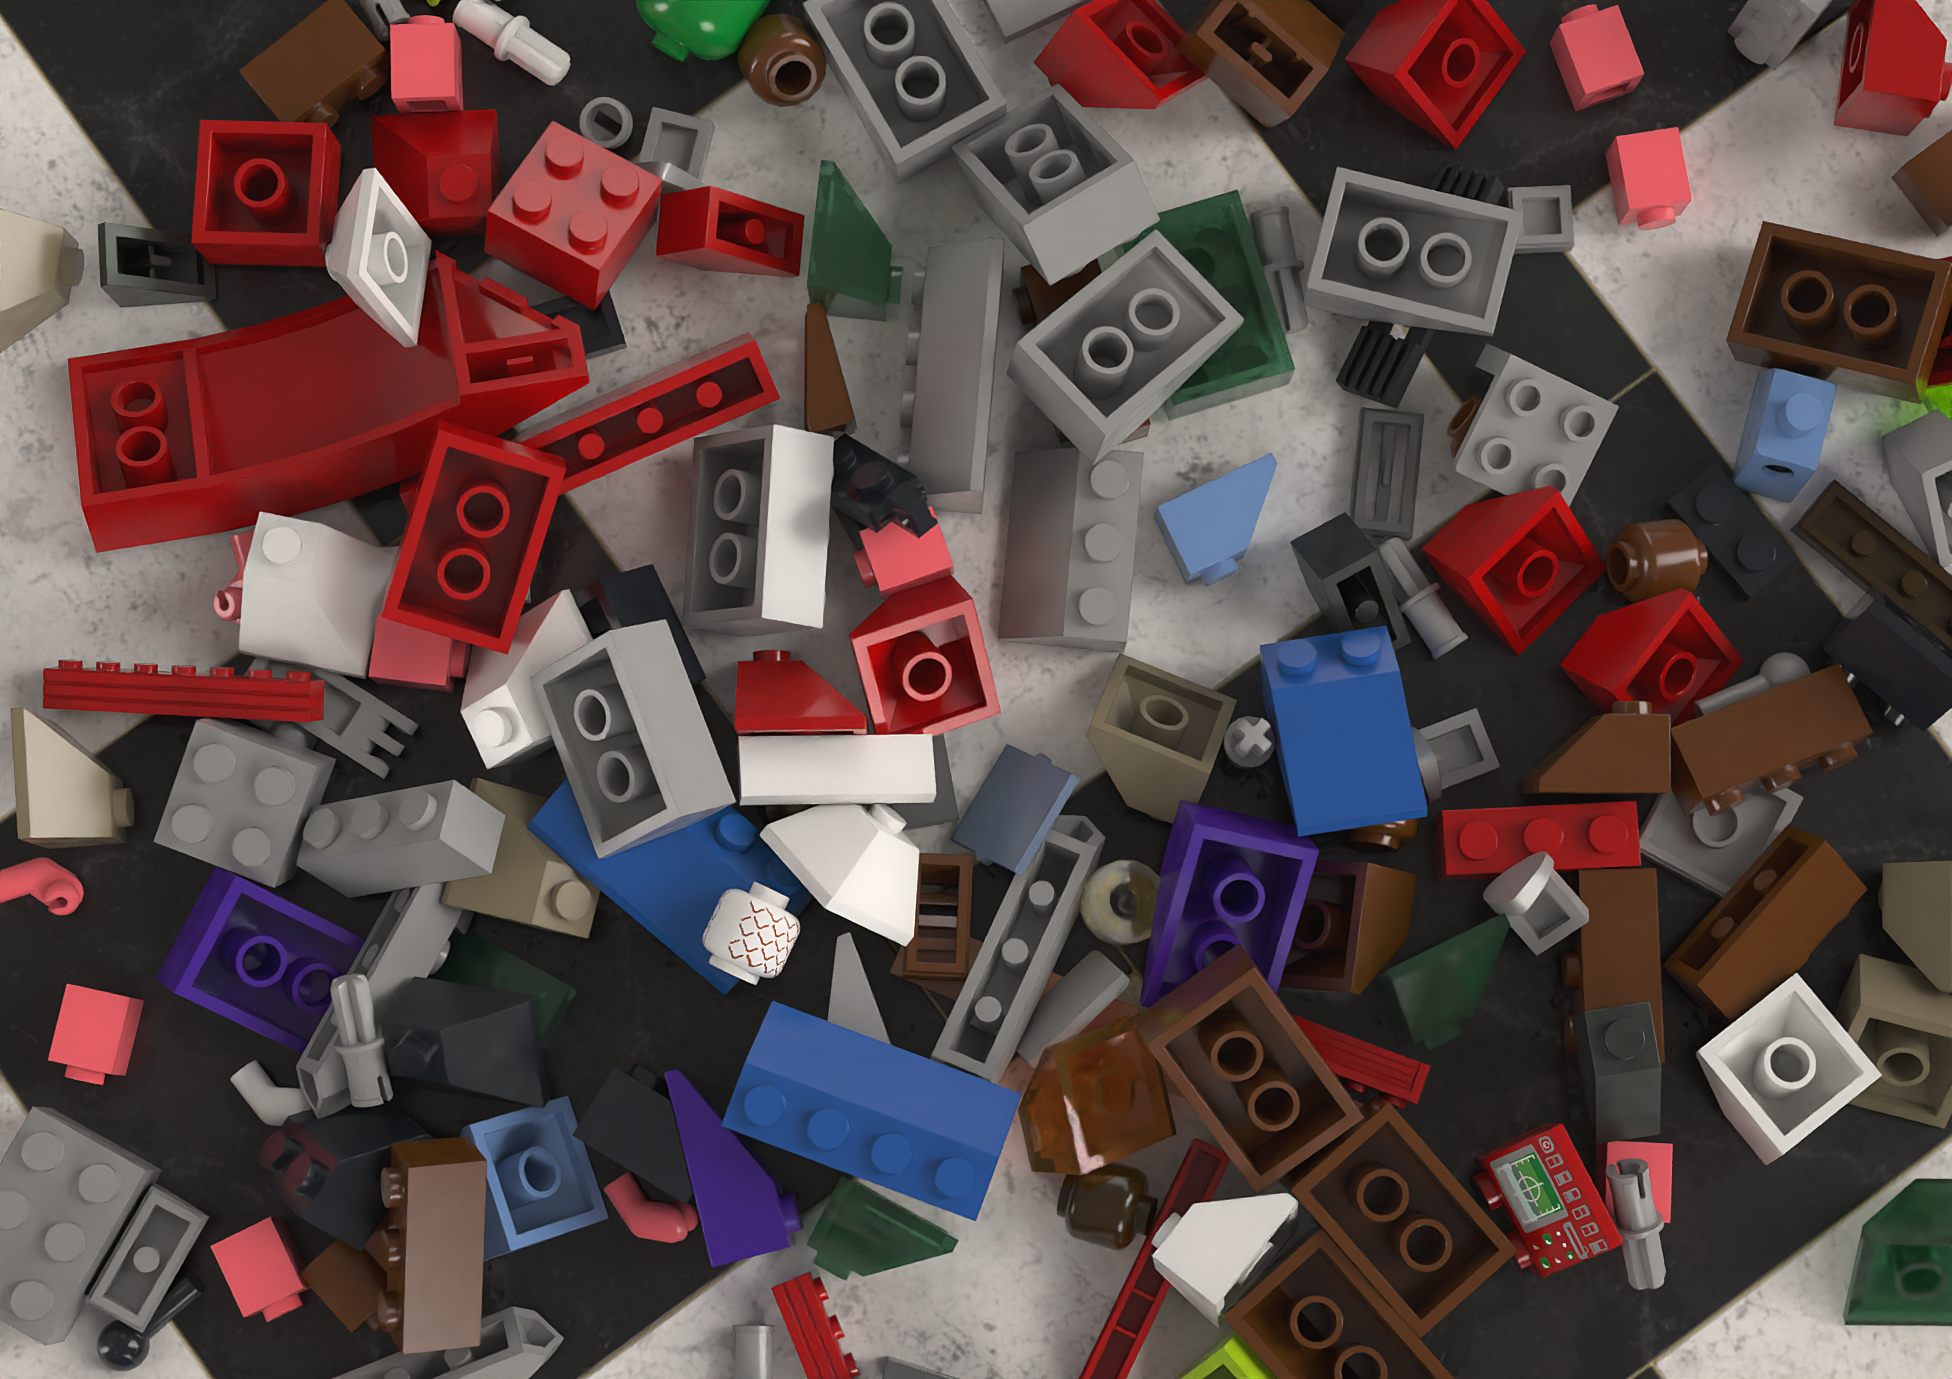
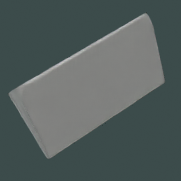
M1091 951L1038 1001L1016 1052L1033 1070L1042 1069L1130 985L1128 983L1130 979L1100 951Z
M156 1183L153 1184L85 1302L143 1333L209 1216Z

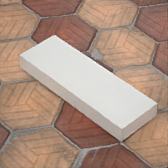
M932 734L738 736L737 761L740 805L933 803L936 796Z

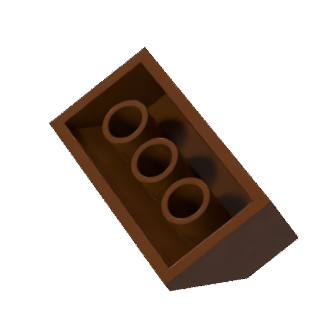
M1312 1227L1265 1269L1222 1315L1277 1379H1454L1322 1228Z

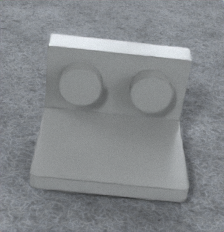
M1486 343L1475 366L1495 376L1452 462L1453 470L1504 495L1551 485L1559 490L1569 507L1619 406Z

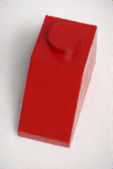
M711 185L661 195L655 256L704 271L790 278L798 277L800 275L805 215Z

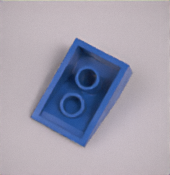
M1387 626L1260 645L1263 702L1270 728L1274 734L1275 749L1298 837L1427 817V804L1400 670Z

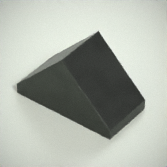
M108 222L98 224L100 287L121 308L216 299L215 264H209L191 243L192 234Z

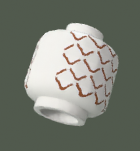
M755 881L749 893L739 889L725 891L702 938L703 945L712 953L708 963L754 985L757 984L760 976L765 978L777 976L781 972L801 928L798 919L785 911L790 898Z

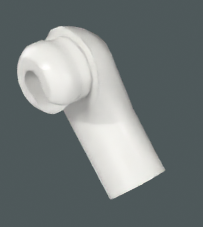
M257 1060L244 1066L230 1079L257 1116L268 1125L282 1126L289 1115L312 1109L301 1091V1087L299 1089L277 1087Z

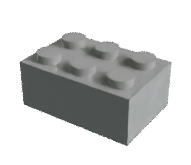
M808 0L803 3L805 24L811 29L820 43L826 56L827 64L897 184L952 155V145L1007 114V102L947 0Z
M1059 83L951 146L977 204L1049 285L1062 278L1079 273L1087 263L1118 245L1133 241L1140 235L1141 231L1160 221L1135 160Z
M771 424L694 438L682 627L740 637L823 628V611L826 604L827 546L830 540L831 482L834 475V437Z
M32 1107L0 1162V1320L45 1346L64 1342L83 1310L86 1298L147 1192L155 1184L162 1170L51 1107Z

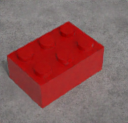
M438 419L383 596L381 618L508 655L566 472L564 458Z

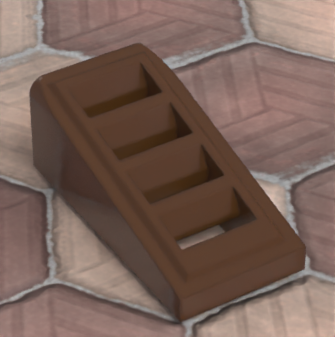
M817 301L807 304V312L805 314L804 429L808 432L827 435L837 439L844 433L847 435L855 434V430L858 428L823 304L820 305V302Z
M919 853L914 937L906 947L904 946L902 979L966 981L969 963L973 855ZM920 885L958 886V895L920 893ZM919 906L958 908L957 916L919 915ZM918 928L957 930L956 939L918 937ZM917 950L956 952L955 963L916 962Z

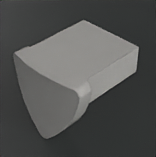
M652 108L639 161L636 165L663 179L661 195L705 187L701 180L715 130L714 122L661 108Z
M1477 708L1420 730L1413 726L1411 727L1421 779L1424 784L1425 799L1428 803L1441 799L1442 791L1500 768Z
M1545 851L1533 854L1506 870L1483 893L1484 900L1497 914H1500L1536 956L1589 922V909L1553 869L1555 862Z

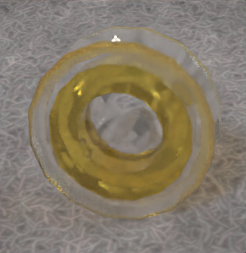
M1118 860L1096 869L1087 879L1080 896L1081 914L1084 924L1098 939L1111 945H1131L1151 936L1160 878L1150 867L1135 860ZM1116 893L1121 897L1117 907L1124 913V915L1119 917L1113 913L1110 906V896Z

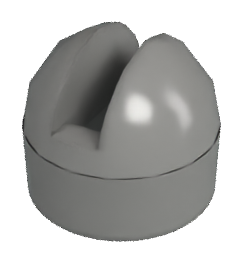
M599 97L590 101L581 112L580 129L584 138L605 149L621 146L627 141L632 132L633 120L631 113L618 100L609 97ZM600 111L622 125L618 135H615L610 129L594 121Z

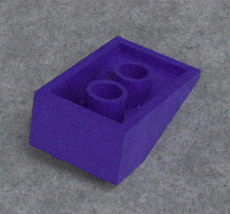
M1180 800L1162 861L1140 996V1003L1143 1007H1151L1239 943L1277 994L1319 853L1318 848L1308 835L1298 837L1295 825Z
M215 866L155 979L173 993L303 1054L332 1002L330 989L333 979L347 975L366 939L232 871Z
M674 1069L665 1072L712 1267L782 1250L795 1245L793 1232L804 1229L795 1191L783 1193L780 1180L739 1132L721 1126L724 1114L687 1071Z

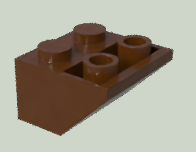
M1212 0L1174 48L1263 126L1270 129L1292 117L1329 70L1346 33L1308 0Z

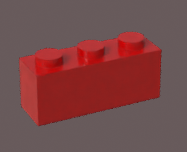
M1636 801L1445 810L1433 817L1437 881L1497 878L1518 862L1541 851L1547 852L1554 860L1553 869L1559 875L1570 874L1577 870L1634 869L1641 866Z

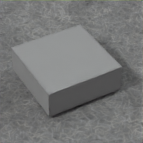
M1570 185L1507 188L1505 192L1506 208L1524 212L1514 254L1572 251L1574 248Z

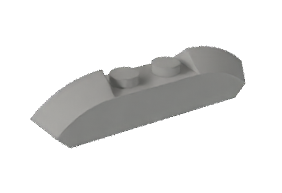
M1058 815L1023 875L1015 874L930 1060L998 1084L1021 1041L1074 925L1101 856L1106 837L1086 816Z
M446 882L394 890L347 975L361 973L367 978L377 1028L381 1029V1019L415 976L427 978L428 974L435 973L442 966L450 950L448 938L454 930L463 935L466 934L475 912L441 904ZM333 1001L296 1065L301 1091L318 1119L329 1116L351 1104L348 1076L343 1056L336 1052L334 1047V1041L340 1035ZM383 1044V1050H384V1055H385V1056H384V1059H385L386 1069H387V1071H388V1065H387V1059H386V1054H385V1048H384V1044Z
M512 1306L481 1319L480 1346L404 1355L400 1351L332 1379H529L553 1355L564 1338L536 1311Z

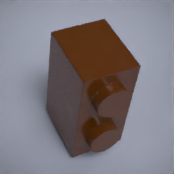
M328 0L239 70L250 89L278 122L327 123L329 128H331L339 118L338 112L356 97L359 100H363L372 96L385 84L388 79L387 73L391 70V60L384 47L344 0Z

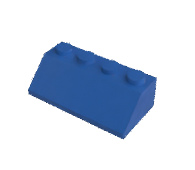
M567 777L527 826L528 830L724 995L741 979L708 963L712 953L705 948L702 941L706 927L723 893L729 889H739L749 893L755 881L790 898L785 911L791 913L796 918L800 916L813 897L811 892L759 835L762 831L730 805L695 824L612 856L598 859Z
M772 1001L744 1063L721 1126L976 1221L1022 1094Z

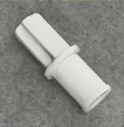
M460 0L453 14V23L458 27L464 28L495 49L494 55L500 61L510 59L547 85L552 86L557 85L567 74L571 66L568 53L529 28L530 22L526 17L519 15L515 18L489 0Z

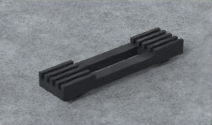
M1443 160L1429 189L1496 205L1505 187L1497 176L1491 175L1488 177L1486 173L1481 171L1477 174L1471 168L1467 167L1464 170L1461 165L1455 164L1452 166L1448 161ZM1369 321L1367 327L1362 325L1336 378V382L1344 391L1397 409L1436 329L1410 326L1405 339L1399 337L1395 339L1393 335H1390L1394 324Z

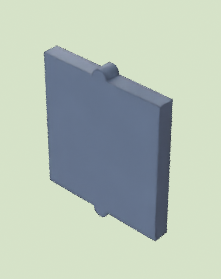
M1006 744L950 837V840L976 853V859L984 865L989 866L994 862L1022 876L1078 783L1079 778L1070 772L1052 765V760L1043 753L1033 756Z

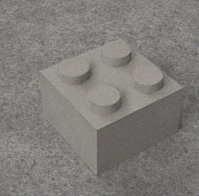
M206 717L196 720L154 842L275 888L293 879L298 868L296 862L303 840L305 824L309 818L311 807L319 806L322 801L336 759L229 718Z

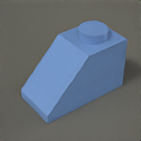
M1272 453L1157 506L1154 519L1186 585L1202 578L1205 586H1210L1232 576L1240 570L1236 561L1244 558L1277 466Z

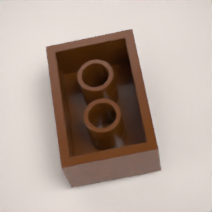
M1763 221L1726 342L1735 361L1769 369H1782L1836 385L1921 404L1952 304V263Z
M1240 943L1133 1019L1147 1048L1256 1194L1364 1118L1346 1088Z
M1375 1095L1359 1109L1364 1116L1361 1121L1290 1170L1279 1180V1183L1298 1201V1205L1318 1228H1322L1416 1336L1421 1339L1517 1253L1518 1250L1391 1103Z

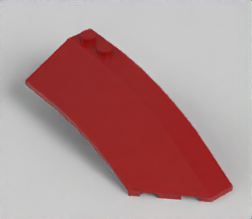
M435 250L436 258L429 261L417 346L405 348L347 295L314 308L239 329L194 339L68 358L81 507L96 553L226 532L256 525L259 512L291 517L349 500L417 475L423 470L438 419L496 437L589 384L590 379L580 326L560 315H557L554 320L529 307L526 297L488 277H485L482 281L477 280L458 270L456 260Z

